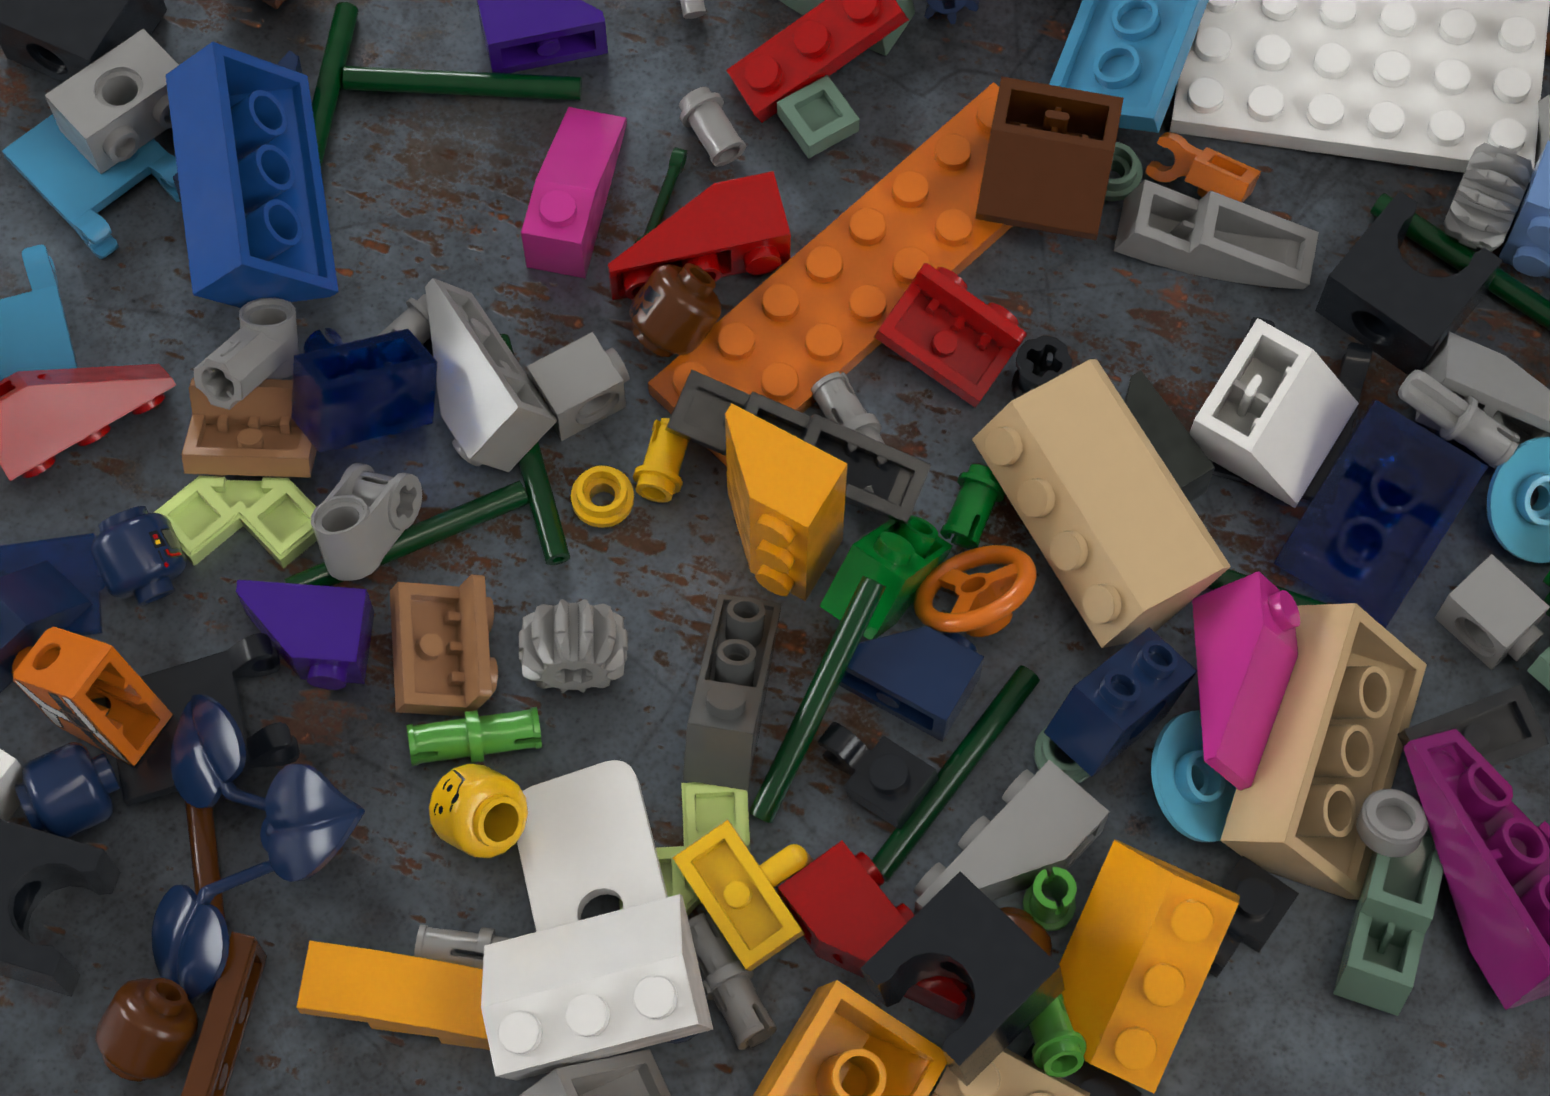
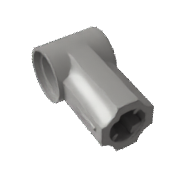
M260 298L242 306L239 310L240 329L194 368L195 386L207 396L211 405L230 410L265 379L280 380L297 372L300 368L296 311L291 302L279 298Z

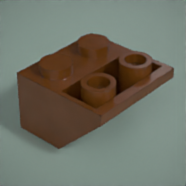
M1001 76L975 219L1096 241L1124 98Z

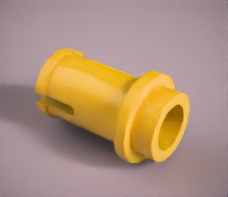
M661 418V421L657 419L654 421L652 426L653 432L643 465L636 467L633 474V479L637 483L636 492L647 500L659 503L671 501L673 494L680 492L683 481L679 476V472L689 440L665 430L670 418Z

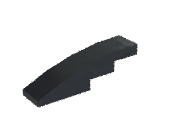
M690 371L666 426V431L726 456L725 413L732 403L846 462L845 503L904 524L908 523L932 464L815 413L812 416L806 415L752 391L749 395L697 371Z

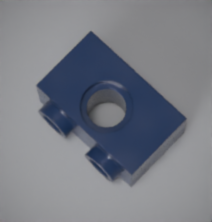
M1149 627L1074 685L1044 733L1084 771L1093 777L1166 717L1197 673V670Z

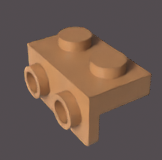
M194 378L191 379L189 395L192 417L181 454L184 474L311 478L321 432L317 386L315 382L310 380L265 379L243 400H240L228 410L211 405L207 396L196 388Z
M471 574L459 587L397 582L390 590L396 712L465 717L464 712L477 710L495 692L498 681L497 661L494 657H490L489 633L494 621V604L490 597H486L485 576Z

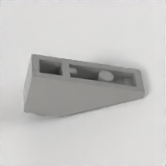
M432 278L425 286L439 406L441 417L455 437L452 441L453 447L464 460L474 466L479 467L484 464L510 472L558 420L471 292Z
M1449 331L1422 372L1427 373L1462 399L1471 395L1478 401L1477 407L1498 423L1503 424L1520 436V440L1517 442L1518 445L1533 438L1550 436V390L1507 356ZM1416 410L1415 421L1440 431V426Z

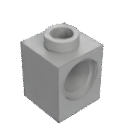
M593 332L527 366L529 379L558 420L552 427L561 441L626 407L624 383L630 380L628 371L617 351L613 347L604 351Z
M1491 554L1447 596L1435 619L1490 670H1493L1508 655L1518 662L1537 644L1544 635L1537 628V625L1550 606Z

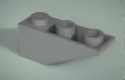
M1048 760L1035 775L1028 769L1024 770L1003 794L1002 800L1007 805L994 819L990 821L983 815L965 832L958 842V846L963 849L961 854L947 868L938 862L919 881L913 891L919 897L915 903L914 915L960 871L992 901L1029 888L1041 870L1046 869L1048 876L1051 875L1052 867H1060L1067 870L1101 834L1110 811L1051 760Z

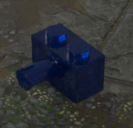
M325 328V335L332 344L329 343L319 329L313 332L305 341L304 353L294 355L291 418L319 453L331 449H341L351 444L386 435L399 434L405 430L433 423L438 362L409 329L344 343L334 329Z

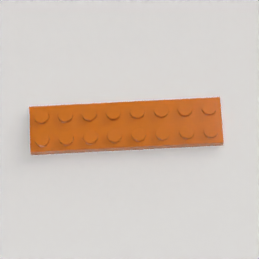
M994 82L720 319L694 351L686 355H679L648 382L649 394L672 415L690 371L694 370L749 395L752 391L802 413L816 402L813 399L811 388L817 381L834 372L848 374L881 344L879 340L874 338L877 330L902 297L924 263H928L935 269L937 267L947 268L959 275L1013 227L1011 225L975 219L999 86ZM708 449L727 467L725 455Z

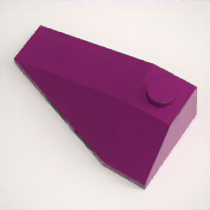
M1457 729L1410 740L1403 749L1470 953L1505 1010L1550 995V825L1546 821H1543L1538 827L1533 824L1511 801L1513 798L1512 786Z

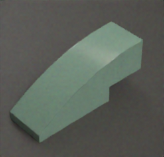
M1429 825L1419 847L1407 856L1388 857L1373 851L1344 948L1333 991L1334 995L1396 1016L1401 1012L1414 986L1424 936L1433 920L1443 875V868Z

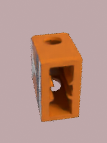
M53 626L43 633L34 646L22 649L13 661V681L55 725L132 766L137 764L173 715L118 651L107 643ZM107 697L111 708L109 709L91 700Z

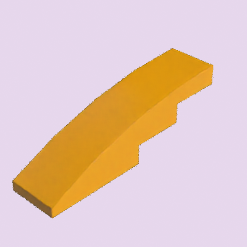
M309 940L296 1006L300 1014L368 1022L371 1029L438 1037L441 1044L490 1050L481 1010L483 969L397 953Z

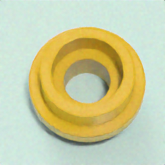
M602 465L592 467L579 475L575 480L571 490L572 507L578 518L590 526L605 528L617 525L630 514L633 508L634 490L632 483L618 469ZM607 492L613 495L614 500L609 505L597 506L592 502V498L598 493Z

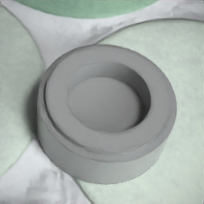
M1381 789L1371 793L1365 799L1357 817L1356 828L1361 840L1371 850L1388 857H1403L1413 853L1419 847L1427 831L1428 821L1422 805L1413 796L1396 789Z

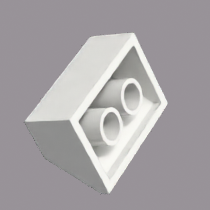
M681 894L484 946L481 1010L496 1077L517 1081L551 1072L555 1068L594 1061L713 1030L688 917Z

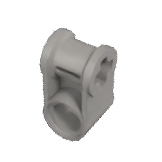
M359 462L352 464L346 469L340 482L327 498L314 509L311 515V525L327 571L332 577L342 581L358 580L372 574L380 566L387 552L404 530L414 523L418 516L422 503V487L417 476L405 472L398 473L395 477L375 473L371 466Z

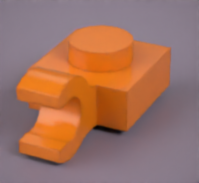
M1165 132L1161 135L1157 144L1173 152L1175 156L1174 165L1165 166L1153 160L1145 170L1149 177L1159 182H1171L1178 177L1186 176L1184 181L1198 187L1197 193L1202 198L1211 190L1242 203L1253 192L1261 174V171L1208 147L1204 150L1198 149L1189 144L1179 134Z

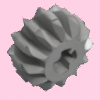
M1483 143L1475 148L1443 222L1445 234L1458 239V243L1474 249L1477 247L1486 248L1492 252L1501 246L1533 172L1531 160L1517 155V151L1501 145L1498 148Z
M561 599L557 605H539L536 607L535 612L522 617V630L519 631V662L522 664L523 677L535 681L537 687L542 689L555 687L558 688L560 693H564L567 690H579L585 693L587 688H605L610 686L611 680L624 676V665L627 661L628 632L624 628V617L612 612L611 606L606 604L590 605L586 599L578 603H569Z

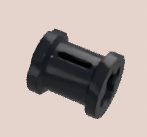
M1043 335L1036 339H1029L1022 344L1017 353L1015 362L1017 370L1014 372L1011 384L1014 398L1016 399L1029 392L1031 387L1037 388L1071 369L1072 358L1068 354L1067 346L1055 337ZM1048 352L1053 354L1052 361L1047 360ZM1041 371L1045 372L1043 377L1038 376Z

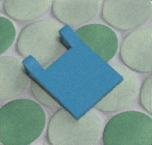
M52 114L2 150L4 157L64 218L99 259L110 255L119 245L117 240L111 235L112 230L109 224L98 212L151 173L164 190L176 202H180L173 176L177 173L176 157L168 153L154 138L140 147L132 157L118 162L100 174L60 131Z
M35 245L22 251V258L32 291L0 299V381L17 371L78 368L59 292L55 265L44 245Z

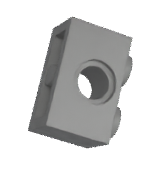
M143 28L45 94V97L60 131L92 166L102 174L118 162L129 159L140 147L168 128H172L165 75L179 66V64Z

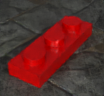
M824 0L726 71L754 115L763 123L777 113L778 101L826 75L830 76L909 19L896 0Z

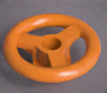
M1006 545L983 546L959 553L935 567L917 588L913 603L915 614L921 623L936 631L947 633L966 632L972 637H985L995 634L1009 624L1013 611L1022 605L1031 594L1037 578L1035 564L1024 551ZM983 565H1007L990 573H974L971 575L964 573L967 570ZM941 587L954 591L957 596V601L951 613L940 612L933 607V599Z

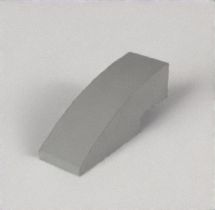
M1145 179L1124 199L1114 251L1150 264L1188 274L1242 284L1304 290L1310 285L1319 232L1211 190L1198 200Z

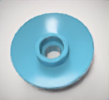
M1550 436L1533 438L1519 444L1511 458L1506 463L1504 462L1497 466L1487 493V516L1495 538L1512 555L1534 563H1550ZM1537 487L1539 493L1538 500L1531 507V495Z
M1200 710L1185 712L1171 719L1157 737L1151 760L1153 789L1163 814L1177 831L1189 839L1198 842L1210 843L1220 841L1236 787L1204 762Z

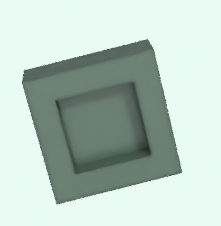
M828 75L777 102L778 117L808 159L859 132V117Z

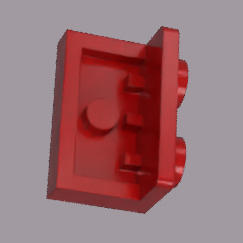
M924 263L902 297L877 330L874 338L976 408L1011 356L1025 339L1027 333L1018 327L1019 322L1009 310L996 303L990 302L985 304L968 292L967 284L956 273L944 267H937L935 269L928 263Z

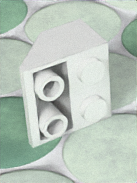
M1257 318L1195 417L1189 434L1208 459L1296 508L1359 403L1314 349Z

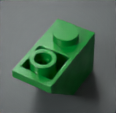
M911 515L906 524L890 519L852 544L819 607L841 621L862 575L885 585L886 589L863 634L868 640L876 639L899 621L914 601L917 588L931 571L947 558L953 545L939 537L937 529L920 517Z

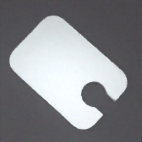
M618 760L605 761L533 785L522 791L527 799L528 817L525 829L518 839L517 845L536 932L581 920V914L585 905L599 895L609 894L617 896L623 902V909L668 897L640 783L630 765Z

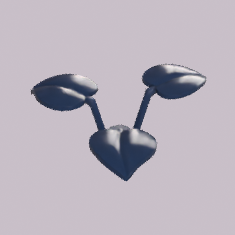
M204 694L191 696V701L186 704L177 725L171 750V772L174 784L181 797L195 808L213 807L218 802L221 794H223L230 801L266 811L267 817L262 823L260 836L262 845L268 852L269 860L208 884L200 889L198 895L187 885H175L168 890L160 901L152 925V950L155 964L160 977L170 979L179 984L185 990L192 1004L215 986L216 981L222 975L229 954L230 942L227 925L220 910L210 904L213 898L222 892L271 872H275L283 880L289 882L304 881L311 878L341 849L365 813V810L360 805L343 795L320 771L307 764H290L281 769L271 782L266 798L238 789L232 781L241 774L246 763V750L242 733L226 708L214 698Z

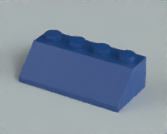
M211 42L165 75L193 295L242 308L248 302L260 298H279L288 302L331 297L339 291L308 76Z

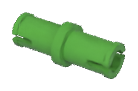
M537 707L479 716L478 710L464 712L465 718L406 725L412 766L470 757L471 763L483 762L484 755L542 748Z

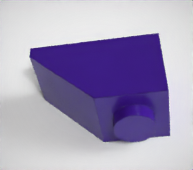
M477 0L479 18L492 73H513L608 54L603 11L582 0Z
M237 580L236 593L246 615L261 633L268 635L272 646L277 649L278 653L300 679L307 680L312 686L329 690L345 688L346 683L365 684L375 613L367 589Z

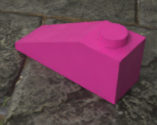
M568 107L535 180L521 230L527 268L586 279L627 125L626 117Z
M1259 571L1192 600L1204 762L1240 791L1252 786L1298 657L1296 627L1300 625V613L1296 602L1286 590L1280 591Z

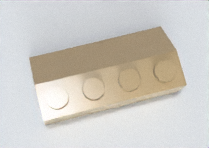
M1089 359L1012 400L972 438L975 446L1101 648L1129 643L1149 627L1156 632L1231 567L1097 359Z
M1356 603L1297 606L1300 613V625L1296 627L1298 657L1252 786L1241 791L1236 788L1220 841L1240 856H1245L1269 873L1346 899L1359 900L1373 850L1359 837L1356 828L1357 817L1365 799L1371 793L1381 789H1391L1403 749L1398 733L1409 728L1427 664Z

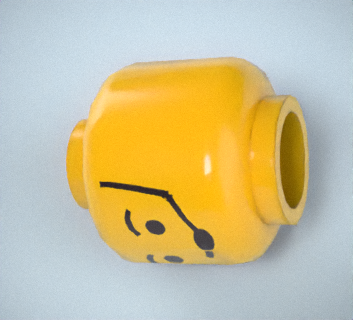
M465 764L453 768L439 780L431 795L429 815L430 823L439 838L472 857L492 858L504 854L517 843L526 826L528 807L527 799L516 782L484 765Z

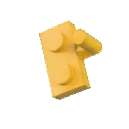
M726 820L673 857L682 874L747 971L754 970L805 934L774 888L814 861L802 846L790 844L759 865L729 820Z

